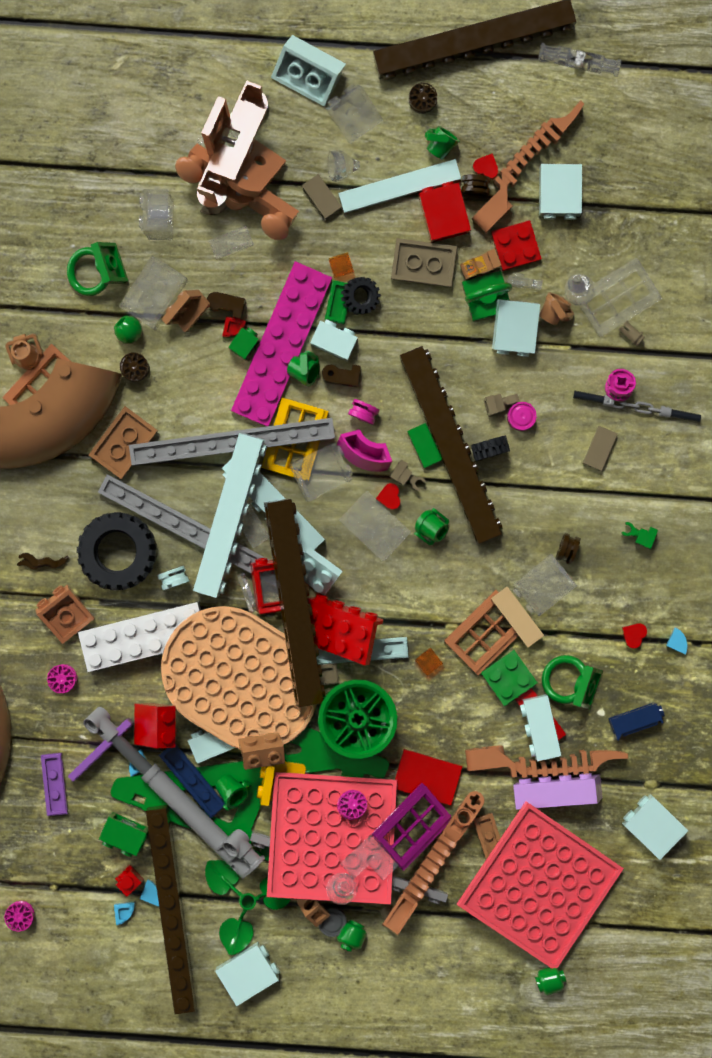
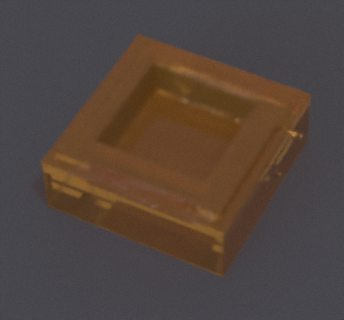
M348 252L328 258L334 278L354 273Z
M431 647L415 659L427 676L443 664Z

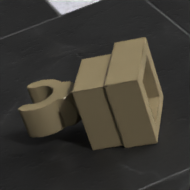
M501 394L485 397L483 401L488 416L505 411L504 406L518 403V394L502 398Z
M401 459L389 477L402 485H405L406 481L412 484L414 490L420 491L416 487L415 482L417 480L426 482L425 479L412 475V472L406 468L408 463Z

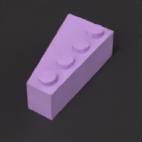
M585 773L573 777L571 775H562L554 779L546 776L539 777V780L531 781V778H522L513 785L516 810L521 809L525 801L535 808L597 804L603 798L600 774Z

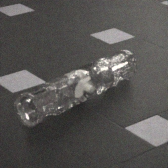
M541 43L538 60L540 61L542 59L553 61L557 65L599 74L604 72L613 74L614 77H618L621 59H608L604 55L562 46L552 47L545 45V43Z

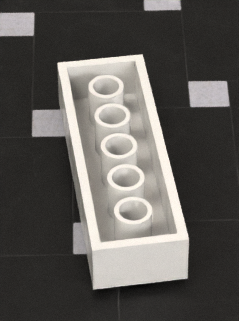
M196 602L78 632L87 671L90 672L162 654L175 628L187 617L201 611L200 603Z

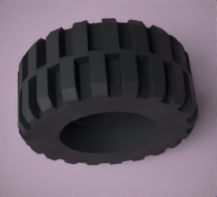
M121 512L102 514V516L93 519L89 525H86L83 529V534L79 536V546L76 552L79 557L77 559L78 564L81 565L83 569L81 571L89 578V581L101 588L110 590L132 588L143 582L153 570V565L157 558L155 537L149 530V527L135 516ZM113 532L127 534L136 546V557L133 563L128 568L120 571L110 570L105 567L98 556V547L101 540Z

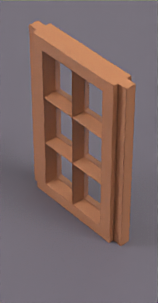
M51 344L43 352V355L40 356V361L36 367L28 369L2 398L9 405L18 403L16 399L26 388L33 394L37 391L30 384L41 372L49 378L50 374L44 368L54 357L67 361L70 360Z
M497 590L486 598L444 640L477 675L489 666L518 637V634L512 627L505 633L498 626L505 618L503 614L495 622L487 615L496 606L491 598L499 593ZM484 617L491 626L479 637L472 628ZM495 628L502 637L490 648L483 639ZM469 632L476 641L464 651L457 643ZM480 643L487 652L474 662L468 654Z

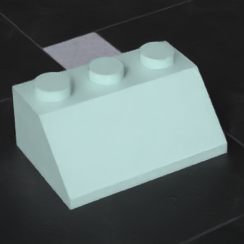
M292 35L282 48L271 78L325 106L341 77L346 63Z

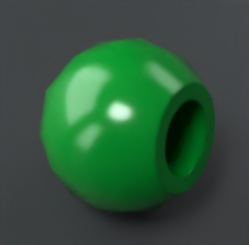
M124 316L115 324L114 334L124 344L135 343L141 337L142 326L135 317Z

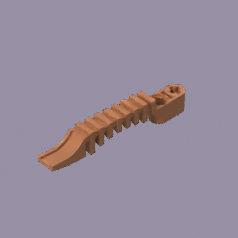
M581 100L568 115L561 118H550L547 123L544 122L540 127V131L537 130L534 133V138L531 137L527 141L526 146L523 145L521 147L520 153L517 152L514 155L513 161L510 160L507 163V168H503L500 171L499 175L501 178L497 176L494 179L493 183L499 188V191L472 218L485 233L492 229L513 207L507 200V187L509 185L513 187L517 182L512 174L517 178L521 175L522 170L517 165L522 169L526 167L528 162L524 157L530 162L534 156L530 151L531 149L537 155L541 152L542 147L537 142L545 149L549 147L551 142L544 134L554 144L559 141L560 136L569 128L584 105Z
M503 745L465 750L468 771L509 767L511 777H517L518 772L522 778H526L527 775L538 777L537 774H541L543 777L548 776V774L557 776L558 773L568 775L569 772H572L573 775L579 774L578 772L585 774L589 773V771H596L600 764L607 760L628 758V753L624 751L593 750L590 751L591 764H588L587 754L583 749L579 750L581 765L577 764V756L570 754L571 766H567V759L562 757L560 758L561 766H557V761L551 759L550 767H547L545 760H541L540 767L537 768L534 759H529L530 766H526L524 757H519L518 762L512 761L504 754Z
M470 792L463 799L441 832L442 834L431 847V851L420 864V868L414 873V877L410 879L409 885L405 887L402 892L403 894L398 898L382 925L396 935L400 933L416 909L418 902L428 890V886L433 882V877L440 871L438 869L444 865V860L449 857L450 852L456 847V843L482 808L484 797L480 792ZM472 799L475 800L474 806L471 804ZM458 815H464L467 823L460 822Z

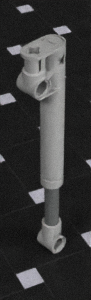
M97 707L84 720V726L89 732L97 733L107 742L110 740L113 742L112 745L143 775L141 779L148 783V786L242 879L255 870L265 859L264 856L260 857L252 849V845L249 843L250 839L244 831L237 829L228 836L156 764L152 766L122 735L118 736L117 727L110 721L111 717L107 710Z

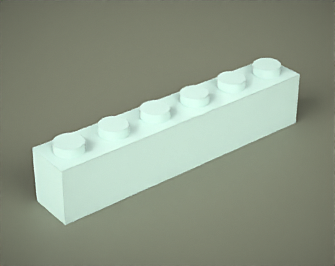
M231 460L222 468L225 471L222 474L225 478L227 476ZM259 473L258 477H254L253 484H255V490L253 495L249 497L253 500L251 505L258 512L261 510L265 512L264 502L285 499L261 473ZM297 511V514L294 515L295 523H298L300 535H297L298 543L302 545L304 555L309 547L315 550L325 539Z

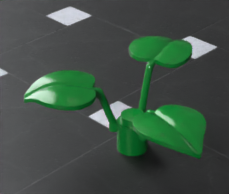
M209 860L206 863L205 877L210 889L216 894L224 895L231 888L239 896V905L243 908L238 920L229 918L221 924L219 929L220 940L228 954L235 955L247 947L252 940L253 926L247 921H242L247 910L255 907L256 900L263 897V902L268 908L278 910L284 908L291 899L266 897L268 877L264 878L260 883L262 894L257 896L251 893L242 894L233 886L238 882L239 875L224 860Z

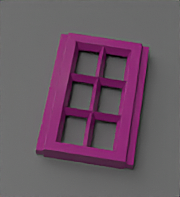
M421 783L372 833V836L397 866L404 871L444 830L452 817L430 790ZM425 797L431 805L419 816L413 807ZM434 808L440 817L429 827L423 818ZM410 811L417 820L405 831L399 822ZM420 822L427 831L415 842L409 836V833ZM396 826L402 835L391 846L384 837ZM406 838L412 846L401 857L394 848Z

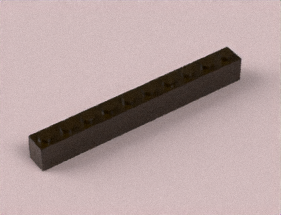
M562 0L373 51V58L379 79L390 80L395 78L396 74L404 73V75H409L416 72L415 69H431L435 67V64L441 62L443 64H450L460 57L469 59L474 57L475 53L482 52V54L493 52L494 48L497 47L506 49L512 47L513 43L520 41L522 44L533 41V38L539 36L547 38L557 31L566 33L573 30L572 27H575L576 18L571 0Z
M420 346L399 356L477 544L501 535L502 524L499 518L495 519L492 511H495L491 499L487 500L484 494L487 492L483 480L479 481L477 477L479 470L475 461L471 463L469 458L471 450L468 444H464L461 436L464 434L460 425H456L453 417L456 416L452 406H448L445 401L448 396L444 387H440L437 380L440 377L437 369H432L429 361L432 358L429 350H424L423 346Z
M291 499L264 502L295 704L298 707L320 704L323 701V697H325V689L320 683L322 669L317 664L316 658L319 657V650L317 644L314 645L313 639L316 636L314 624H311L310 620L313 612L311 604H308L307 601L309 587L304 582L306 568L305 564L301 563L300 557L303 555V548L301 543H298L297 535H300V529L294 519V515L297 514L296 505Z
M169 806L148 807L146 818L174 1014L195 1012L197 1003Z

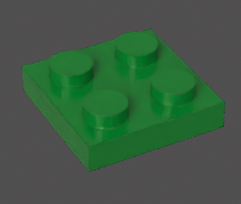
M515 650L481 672L504 707L538 684Z

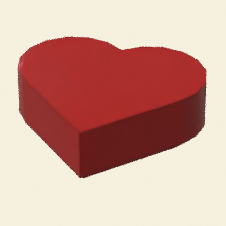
M493 153L474 161V173L488 176L490 180L496 178L499 170Z
M394 483L387 484L375 499L391 510L397 509L400 505V498L397 496L399 493L398 486Z
M636 623L622 627L626 645L630 648H638L641 645L642 638L647 635L646 626Z

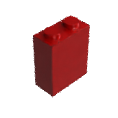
M453 181L441 184L442 187L434 189L431 186L422 189V192L419 193V200L431 243L471 232L459 183L454 184Z
M135 703L134 744L152 748H175L176 706L157 703Z

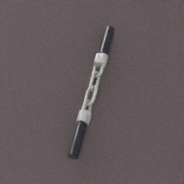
M574 390L573 394L574 399L600 403L607 407L622 409L628 406L633 407L638 413L651 414L654 411L659 412V417H672L698 423L701 420L700 414L674 410L665 406L656 409L652 404L646 402L630 404L622 401L620 403L622 406L614 405L615 400H612L608 395L601 396ZM639 405L650 406L648 408L649 411L639 410L637 408H640Z

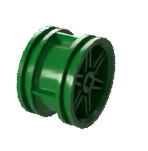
M351 680L335 686L326 694L318 711V726L324 741L332 750L348 758L363 759L380 753L388 746L394 737L398 716L392 698L383 688L367 680ZM359 695L365 696L363 703L357 701ZM341 701L346 705L342 710L338 708V703ZM375 708L380 709L381 714L379 716L373 715ZM355 713L363 716L360 725L352 722V718H355ZM340 722L342 724L341 729L336 730L334 723ZM375 729L377 731L376 736L371 737L369 730ZM350 736H356L357 742L351 743L349 741Z

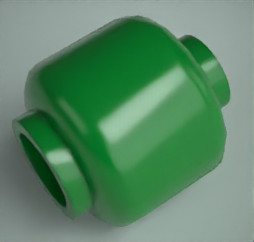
M352 920L349 923L346 922L339 936H337V941L342 944L340 948L348 952H352L353 949L360 950L367 936L364 930L365 926Z
M547 967L539 970L538 977H535L540 993L544 992L547 996L563 991V983L567 982L563 970L559 971L558 968L552 969Z

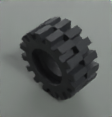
M365 277L349 280L348 284L343 286L345 289L341 291V294H343L341 301L345 302L343 306L347 307L349 312H354V314H366L372 312L371 310H375L377 308L376 305L380 302L378 298L381 297V294H378L379 287L375 286L377 283ZM358 288L365 289L368 295L366 302L363 304L356 302L354 299V292Z
M506 435L471 445L475 461L510 452Z

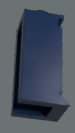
M652 702L609 717L608 720L615 740L618 741L621 735L626 736L658 725V721L664 723L662 718L665 715L661 705L658 706L657 703Z

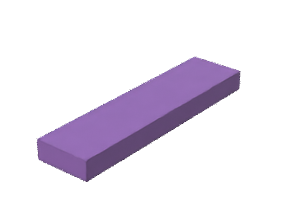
M127 718L116 729L118 736L123 735L133 725V721L130 718ZM104 740L68 777L72 781L77 780L112 746L113 742L111 740L109 742Z

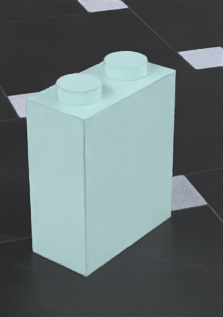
M541 164L539 168V216H544L546 220H554L556 216H564L565 220H575L576 217H580L582 214V164Z
M497 299L492 348L497 350L498 354L509 355V351H515L518 356L529 357V353H535L540 304Z
M651 794L648 797L645 795L637 803L639 806L634 811L630 810L623 817L625 821L622 824L661 860L688 830Z
M259 942L216 967V974L236 1006L279 980V968L275 962L271 964L268 959V950L264 945L260 946Z

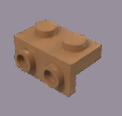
M184 290L177 297L178 300L166 309V314L163 316L162 321L166 325L178 324L184 332H188L210 306L209 301L200 290Z
M267 733L266 735L248 736L238 739L245 770L283 764L285 762L284 745L279 733Z

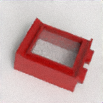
M267 558L255 559V562L250 563L256 611L259 614L281 611L273 560H267Z

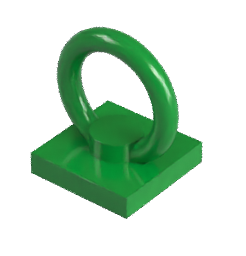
M93 243L91 247L77 250L69 259L67 278L72 288L79 294L94 296L105 290L108 284L128 282L116 243ZM86 255L95 257V265L102 278L100 283L93 288L83 287L75 276V267L78 260Z
M501 271L462 282L466 296L465 301L468 303L473 322L496 315L497 299L510 301L508 292L512 290V284L504 282Z
M561 655L552 659L545 666L542 674V686L548 697L557 703H573V705L591 709L603 670L585 666L581 660L574 656ZM563 663L574 665L581 674L575 683V693L569 696L557 694L550 685L551 672L556 666Z

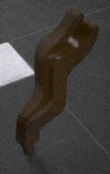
M22 553L18 558H24V560L18 562L17 566H27L30 569L48 566L56 569L65 564L69 557L67 555L54 561L49 557L36 559L30 553Z

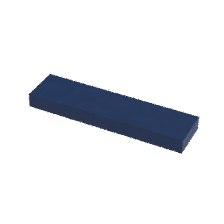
M176 742L175 748H167L159 754V757L210 818L224 808V800Z

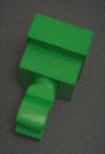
M625 522V525L630 526L631 531L629 533L621 532L623 536L636 537L634 543L651 549L658 530L649 527L648 531L642 528L639 530L632 523Z

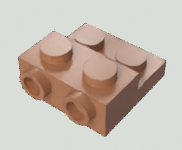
M62 585L58 586L53 591L51 598L48 600L44 598L36 605L38 608L35 610L37 616L62 644L95 619L68 585L64 587Z

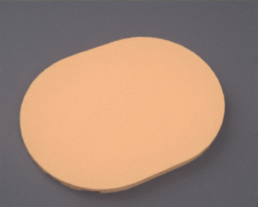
M227 606L211 607L198 611L187 617L175 628L165 645L161 660V677L164 690L172 705L176 706V710L189 721L235 748L240 749L238 739L248 736L266 735L267 733H279L284 745L295 739L306 728L315 712L317 704L298 707L295 704L284 633L248 611Z

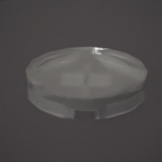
M244 573L237 575L250 613L257 611V607L249 583L246 580V575Z

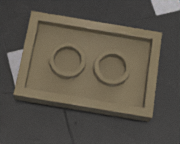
M396 238L391 280L451 288L457 246Z

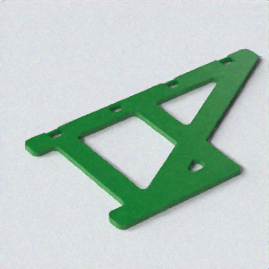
M307 726L295 739L289 741L300 746L301 752L295 754L284 753L286 762L304 764L306 767L305 773L340 769L342 771L341 776L363 778L365 774H369L377 778H383L389 768L388 760L378 755L354 759L338 754L327 745L319 731ZM243 761L196 767L211 786H215L218 780L225 775H231L238 782L248 780L252 784L249 788L247 799L242 805L238 806L234 819L231 822L215 816L211 818L228 836L235 830L240 829L250 839L252 826L261 806L260 798H257L258 786H262L263 779L260 778L261 767L245 770ZM164 771L181 790H186L172 771ZM143 775L117 778L111 788L110 793L113 798L141 808L144 811L148 807L167 805L148 786L149 784L141 779ZM138 794L145 797L144 804L132 800L134 795ZM169 807L171 822L192 829ZM265 846L264 849L262 848L261 852L254 850L260 857L264 856V860L269 861L268 846Z

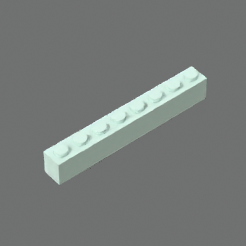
M239 433L194 585L193 591L215 598L219 597L220 594H224L227 584L224 582L225 575H229L232 568L230 558L231 555H235L238 543H235L237 535L242 533L244 524L241 521L243 515H247L250 504H247L248 497L252 496L255 490L253 480L260 473L261 465L258 464L260 456L264 457L267 445L264 444L265 439L245 433Z

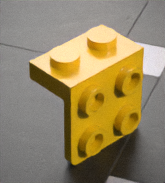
M285 761L283 764L261 767L260 778H263L262 786H258L257 798H260L261 805L269 806V802L272 801L274 772L305 774V765Z

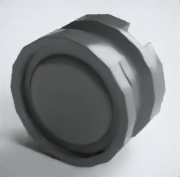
M337 906L325 907L330 916L319 925V929L328 937L339 936L342 927L346 925L347 918L345 913Z

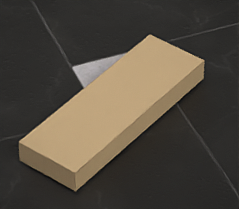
M505 587L491 598L527 647H530L544 636L508 587Z

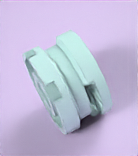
M184 566L157 575L158 579L162 581V590L189 582L188 576H185L184 573L186 571Z

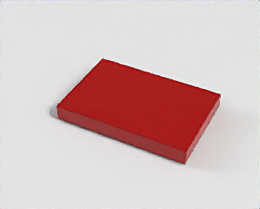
M403 749L395 780H397L396 789L411 794L423 783L440 803L451 805L463 766Z

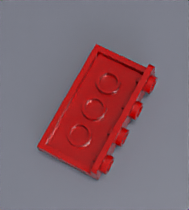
M325 595L307 598L313 612V616H310L311 624H314L316 636L313 637L314 645L317 644L319 649L362 665H370L377 626L383 624L384 620L378 618L376 613L361 612L359 607H347L342 601H330Z

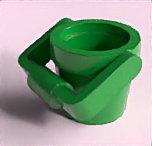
M438 126L436 129L430 128L425 133L426 140L430 141L427 150L441 160L460 142L451 131L441 126Z
M310 351L300 353V357L294 356L288 364L287 374L300 381L303 385L310 387L320 376L319 357Z
M435 508L427 510L417 519L415 524L416 532L414 534L426 544L433 545L435 542L442 541L447 535L449 519Z
M231 775L221 777L216 783V790L224 800L225 804L223 807L229 811L242 805L248 797L249 788L252 784L248 780L239 783Z

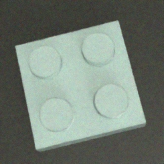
M310 547L301 558V563H304L306 568L304 582L316 592L326 595L342 573V570Z

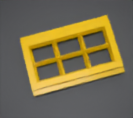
M282 398L274 426L286 424L290 408L301 411L298 422L303 421L305 412L316 415L315 420L327 419L329 411ZM320 440L308 442L306 451L296 449V444H291V447L285 445L267 447L261 468L309 481ZM279 448L289 451L285 467L274 464ZM293 452L304 455L300 471L289 468Z

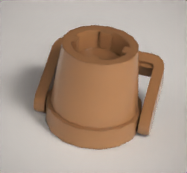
M548 292L539 316L553 325H557L560 320L565 322L572 320L574 312L571 309V303L564 297Z
M34 333L13 337V340L5 345L12 365L17 364L21 369L28 370L36 367L40 361V355H43L38 337ZM33 338L36 346L27 341Z

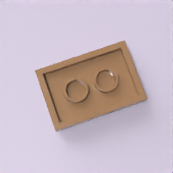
M124 406L89 453V456L117 477L123 479L132 467L129 445L150 442L158 430Z

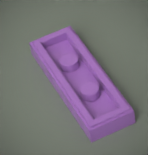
M62 752L42 754L41 764L47 816L68 814Z

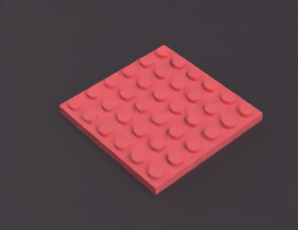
M274 772L266 897L390 905L393 860L373 838L372 833L396 809L397 780ZM348 790L360 791L367 800L365 813L356 820L345 819L337 810L338 799ZM395 827L384 837L391 846L394 844Z
M525 801L457 902V905L550 968H558L624 868Z

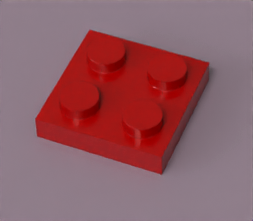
M530 220L491 231L502 271L542 259Z

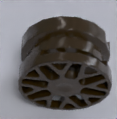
M422 82L413 86L409 93L411 109L418 114H425L434 109L437 102L436 89L432 85Z
M476 174L462 176V182L464 183V186L461 187L462 194L472 196L489 195L490 189L488 184H490V177Z
M136 352L129 353L121 359L120 371L127 380L138 382L147 377L149 363L143 355Z
M564 533L556 554V560H564L567 564L571 565L577 554L581 538L570 537V534Z

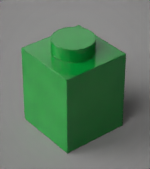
M242 327L229 345V350L246 361L260 341L257 338L258 334L249 327L247 330Z

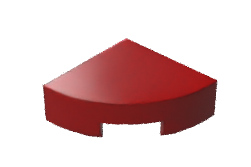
M226 316L222 337L236 336L241 328L245 327L247 321Z

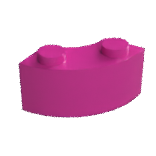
M361 430L340 435L337 446L349 462L367 471H388L392 459L386 443H375L364 437Z

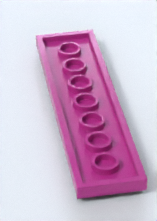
M296 261L294 262L231 408L232 412L266 427L269 426L290 377L287 374L288 364L294 356H299L332 277Z

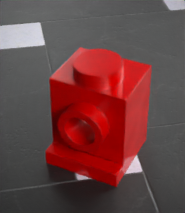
M129 865L115 878L117 881L116 886L127 897L143 882L144 878Z

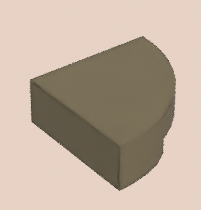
M225 202L214 208L203 206L200 212L206 215H217L226 210L228 206Z

